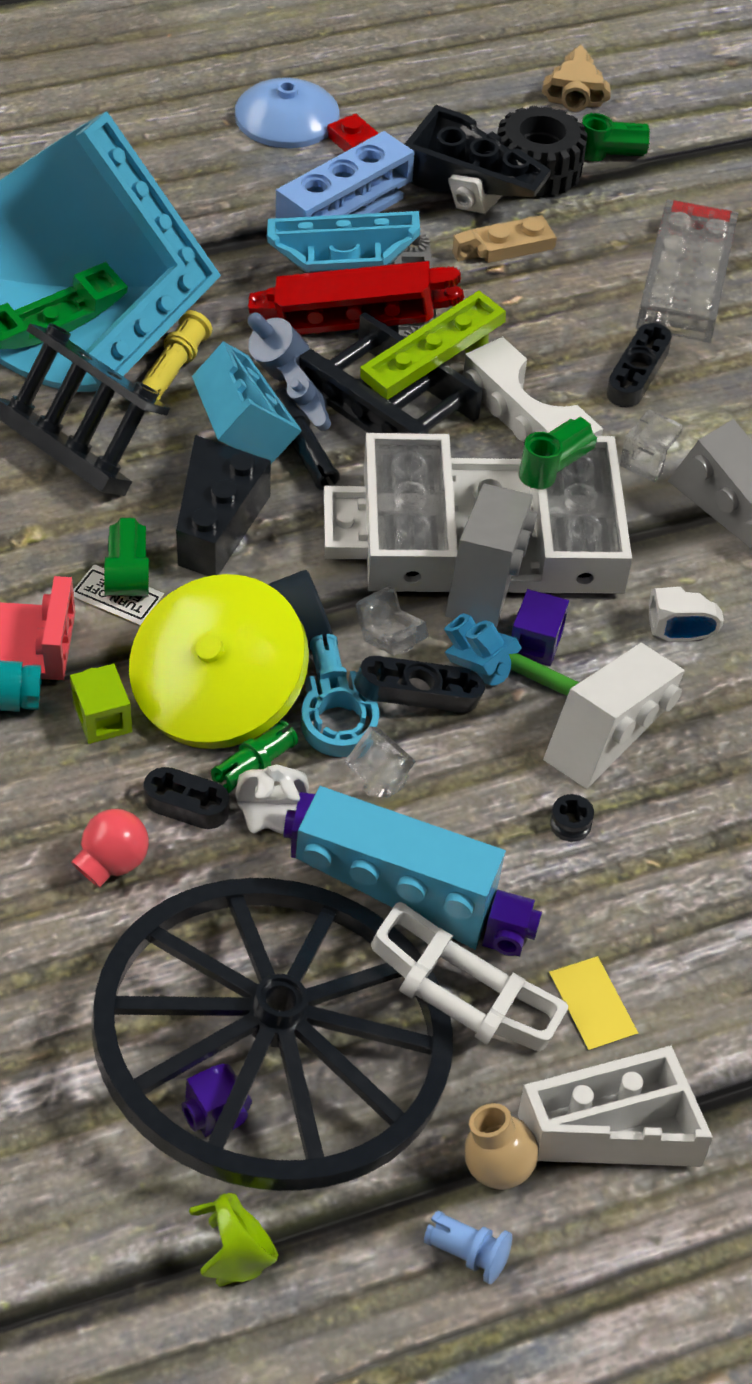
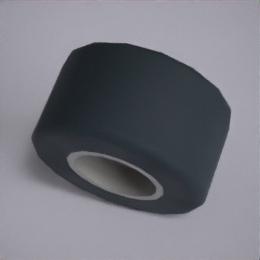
M302 570L269 583V586L285 597L299 617L308 640L309 653L312 652L309 646L310 641L317 635L322 634L324 647L328 645L326 634H333L309 572Z

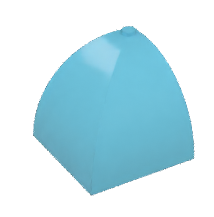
M106 111L52 143L0 179V305L8 302L13 310L26 306L71 287L75 274L107 262L128 286L127 293L100 315L70 331L71 336L69 340L124 376L221 275ZM43 343L17 349H0V364L26 378ZM57 353L42 384L59 389L72 361ZM86 372L77 392L97 391L101 381Z

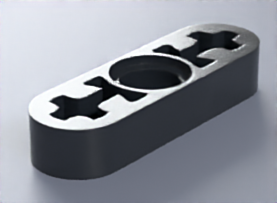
M646 323L639 327L609 377L607 398L611 403L620 407H633L641 401L669 353L672 333L666 326L659 323ZM653 341L652 349L647 347V344ZM631 362H643L646 363L648 367H635L631 364ZM628 380L632 382V385H629L626 389L624 387L626 386Z
M369 656L365 658L354 679L356 690L363 697L372 701L461 713L473 711L485 691L483 679L476 672L468 668L384 656ZM417 678L426 682L430 690L416 688L409 679Z

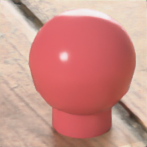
M122 809L102 811L91 818L82 833V850L71 863L82 875L100 888L111 875L120 876L128 874L143 862L149 846L147 830L142 821L131 812Z

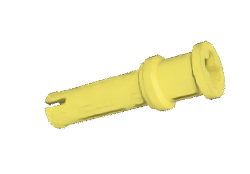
M188 310L179 318L178 328L166 336L162 354L141 382L159 393L157 400H160L181 367L195 359L199 344L202 341H206L212 334L213 329L210 321L197 311Z

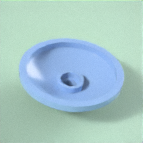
M274 78L253 85L239 97L235 106V120L239 129L256 142L277 148H301L314 145L328 138L327 125L339 120V106L332 95L317 84L297 78Z

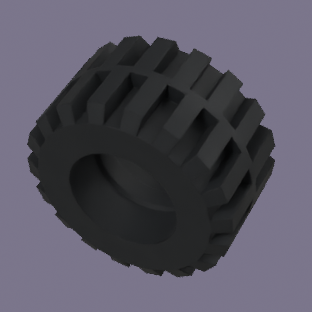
M547 106L516 109L515 113L510 112L505 115V119L500 121L497 135L501 137V144L511 150L520 149L551 170L549 178L536 196H544V194L558 195L560 191L566 192L571 189V186L577 185L579 178L582 176L587 132H585L584 125L578 122L575 116L567 115L566 111L552 109V107Z

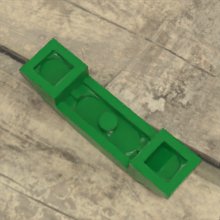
M103 262L75 274L71 287L26 306L13 310L8 302L0 305V349H17L43 343L26 331L30 323L47 328L49 323H52L68 332L73 331L116 303L127 293L128 286L107 262Z

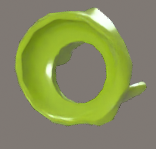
M222 1194L214 1202L189 1208V1213L195 1216L214 1212L208 1219L211 1228L218 1226L223 1248L201 1268L200 1273L204 1277L216 1278V1284L219 1287L233 1282H245L256 1279L265 1268L277 1261L278 1253L270 1237L255 1217L243 1208L236 1194Z

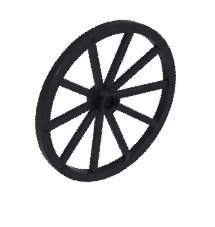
M274 878L228 879L204 884L174 895L148 910L125 931L109 953L96 986L91 1020L92 1043L96 1063L107 1090L125 1118L143 1137L179 1163L220 1181L253 1189L302 1191L325 1188L366 1175L399 1155L420 1135L432 1118L441 1100L450 1073L453 1055L451 1017L416 996L427 1027L428 1035L314 1007V1005L402 977L388 963L309 988H305L301 983L333 922L346 927L369 943H372L377 930L384 922L382 917L358 902L338 893L310 884ZM249 905L291 908L318 916L287 975L275 974L249 911ZM229 907L259 984L169 933L167 930L194 916ZM393 926L388 933L389 939L414 961L418 962L422 955ZM152 943L242 997L117 996L127 971L135 959ZM431 971L427 978L439 985L435 974ZM115 1015L243 1016L134 1079L124 1062L115 1030ZM313 1026L428 1054L429 1061L424 1084L408 1110L404 1113ZM252 1034L255 1038L208 1142L192 1135L175 1124L145 1096L150 1091L246 1036ZM296 1038L362 1098L390 1127L362 1145L324 1157ZM270 1047H279L305 1154L304 1160L256 1158L224 1149Z

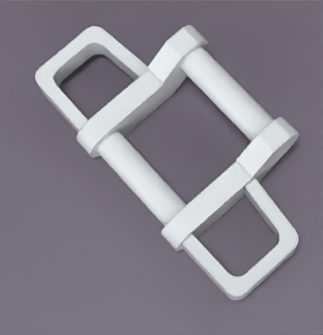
M402 902L395 904L377 930L372 940L371 948L405 978L399 989L400 992L411 999L415 995L475 1031L474 1037L488 1045L493 1035L497 1034L535 1051H542L546 1048L568 1010V1004L565 1001L527 982L514 972L511 976L507 975L451 940L453 935L437 927ZM394 925L403 926L429 944L418 962L414 961L389 939L388 933ZM440 957L500 993L487 1015L427 978ZM517 998L546 1013L550 1017V1022L545 1030H536L507 1018L505 1015L514 999Z

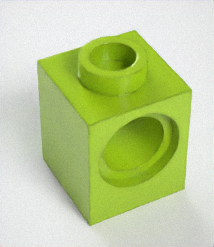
M115 664L90 668L70 675L73 705L88 744L133 732L131 704Z

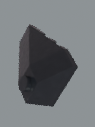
M435 105L404 144L414 151L413 178L410 183L435 192H451L448 179L453 174L480 179L485 194L535 197L550 176L551 170L520 149L511 150L501 144V137L493 131L486 134L476 127L477 121L470 116L439 105Z

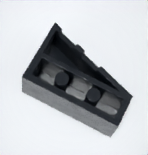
M195 435L176 528L178 566L206 576L220 574L271 495V460Z

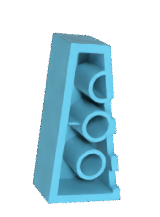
M319 786L298 829L296 859L392 908L398 902L406 904L437 927L453 935V939L476 950L498 889L506 850Z

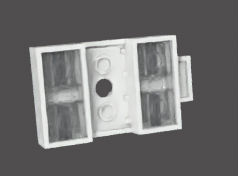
M366 433L364 459L365 486H324L325 559H367L368 591L450 592L459 541L481 487L485 483L532 494L530 511L537 512L534 531L529 539L525 557L522 559L518 577L512 576L508 592L526 593L527 589L541 593H625L632 554L615 436H596L595 448L557 472L555 483L551 487L534 489L524 485L519 479L518 473L521 459L451 458L449 434Z

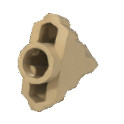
M582 45L574 48L565 57L562 65L554 68L552 75L545 76L542 86V93L547 96L549 102L563 104L566 109L574 112L584 110L586 107H600L604 102L610 100L611 96L610 83L604 80L602 72L597 70L593 58Z

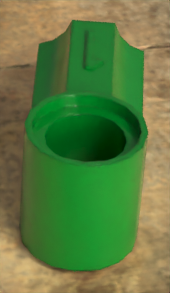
M589 113L582 118V124L585 127V132H587L585 160L601 161L607 154L644 156L647 154L650 135L648 124L613 122L608 116L599 113Z
M580 416L575 420L569 419L549 433L534 432L529 434L525 439L518 473L521 482L534 489L551 487L555 483L557 472L595 448L597 437L592 431L591 424Z
M120 518L117 523L109 526V555L105 557L104 595L148 597L149 557H146V526L139 524L135 518Z

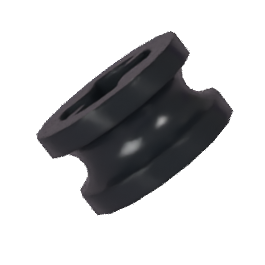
M568 794L559 797L553 804L550 820L552 832L560 839L569 842L580 841L586 838L591 832L594 818L593 805L581 795ZM566 814H575V819L578 822H569V817Z

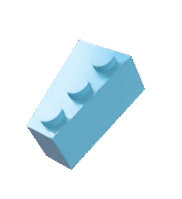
M223 341L192 375L217 440L233 448L271 460L272 464L302 431L251 358Z

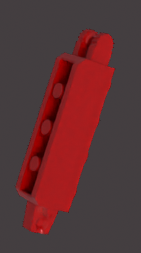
M429 261L276 276L275 287L250 293L248 309L250 314L259 313L265 320L270 318L285 319L299 335L359 329L360 315L364 312L387 326L424 323L434 317V309L453 307L463 301L464 292L460 286L457 287L458 283H461L460 280H462L460 270L454 268V266L430 268Z

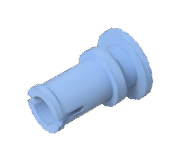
M439 1210L436 1211L431 1218V1221L436 1223V1226L433 1227L428 1224L424 1243L429 1246L433 1245L465 1260L466 1267L473 1271L478 1270L479 1267L484 1269L483 1281L491 1285L506 1265L512 1246V1233L505 1230L498 1238H495L491 1229L483 1226L480 1230H477L446 1216L445 1213Z

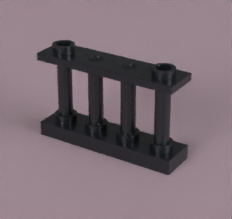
M366 312L360 315L358 341L332 359L324 358L311 348L299 357L301 369L326 398L327 405L367 433L428 434L430 429L456 410L473 422L479 419L483 389L444 363L388 400L373 391V388L361 378L357 379L344 371L345 368L368 352L376 357L405 338ZM426 391L442 400L418 419L401 410Z
M30 323L26 331L44 343L18 395L12 396L11 400L0 398V421L99 491L125 496L133 481L119 472L121 469L119 462L145 411L167 416L171 408L157 400L159 393L153 388L140 382L132 383L69 340L71 334L65 329L49 323L47 328ZM57 353H60L72 361V364L46 416H38L33 412L35 406L32 403ZM86 372L100 380L101 384L75 435L68 437L61 432L63 426L60 423ZM115 392L131 401L104 456L97 457L90 452L92 446L89 443Z

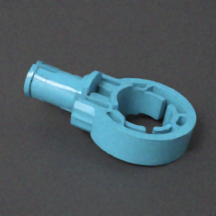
M321 634L313 637L309 645L317 673V685L315 676L306 678L305 687L307 695L302 705L301 730L306 741L317 751L333 757H348L362 752L374 740L379 721V707L377 701L363 697L356 690L354 685L356 671H350L349 681H347V671L341 664L337 637L333 634H326L328 645L324 647ZM341 707L350 711L353 710L360 717V723L352 730L337 732L329 727H325L323 734L320 733L322 720L319 715L330 708ZM366 716H369L370 725L363 732V728L365 727Z

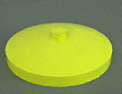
M234 574L203 577L180 586L169 593L150 611L139 627L129 658V678L132 692L137 704L146 717L158 730L169 738L181 744L204 749L236 746L247 739H254L268 731L293 706L301 692L307 675L309 663L308 640L304 627L291 604L283 595L268 584L251 577Z

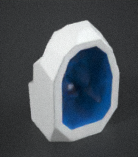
M681 586L651 590L649 621L653 636L668 642L695 641L716 634L723 626L722 610L717 603L709 601L700 593L685 592Z

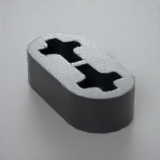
M170 767L156 768L145 777L143 784L144 798L147 807L151 811L203 829L217 828L227 821L230 813V798L228 791L223 785ZM166 787L173 788V791L167 790L164 795L157 794V791L163 792ZM209 801L216 802V805L211 804L208 809L201 808V806H206Z

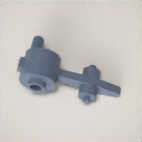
M259 313L250 314L248 324L254 330L248 343L251 356L272 378L286 381L287 394L320 431L328 430L331 426V421L326 410L327 400L299 365L300 355L310 349L307 342L285 319L270 318L265 320Z

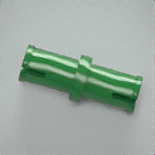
M280 720L255 740L252 738L245 740L240 744L237 753L211 769L212 780L219 784L226 780L227 783L223 786L228 793H231L237 787L240 774L247 770L265 769L271 766V762L296 746L298 744V737L295 730L291 727L288 731L282 733L289 723Z

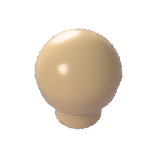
M490 1103L476 1109L469 1119L471 1131L465 1141V1161L470 1173L481 1184L492 1189L504 1190L522 1184L530 1177L538 1160V1145L534 1134L522 1120L511 1116L510 1111L504 1105Z

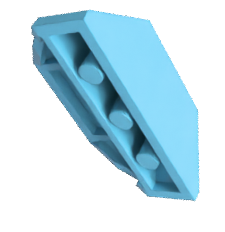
M419 211L268 219L267 227L268 243L305 273L391 265L420 235Z

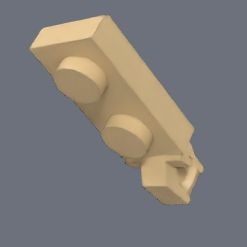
M543 215L470 229L455 234L453 237L452 253L457 261L479 257L485 258L487 263L553 250L556 247L557 237Z

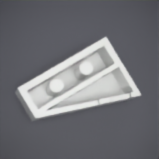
M639 643L570 689L543 760L588 789L664 711L668 712L675 706L682 693V689L678 686L685 670L645 644Z
M672 1046L525 1084L518 1110L519 1119L528 1126L537 1140V1161L702 1167L713 1139Z

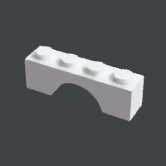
M504 337L465 354L463 376L483 389L481 402L489 409L493 416L498 417L524 443L529 434L534 432L549 433L569 419L575 420L580 416L591 424L595 436H602L603 428L578 405L552 406L533 399L523 390L527 358Z

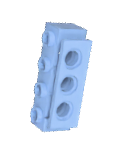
M383 131L276 189V218L380 213L404 199V193L399 189L412 182L414 151Z

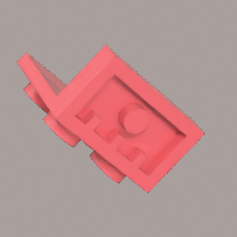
M54 576L51 594L43 595L42 605L0 602V660L21 661L23 666L41 665V679L64 680L76 613L72 577Z

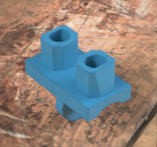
M465 613L460 614L444 628L453 644L444 652L451 663L473 670L483 679L485 684L492 686L505 681L511 670L509 654L518 653L522 649L515 637L499 633L493 622L484 620L476 624L471 615Z

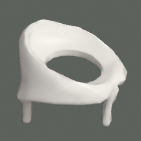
M272 765L265 769L247 770L240 774L236 787V801L244 814L249 831L257 833L267 828L283 834L287 810H296L297 802L300 800L299 793H309V782L305 773L281 765ZM278 781L280 785H274V782Z

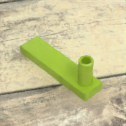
M478 290L360 367V378L388 400L464 349L466 354L488 344L489 333L505 323L506 311Z

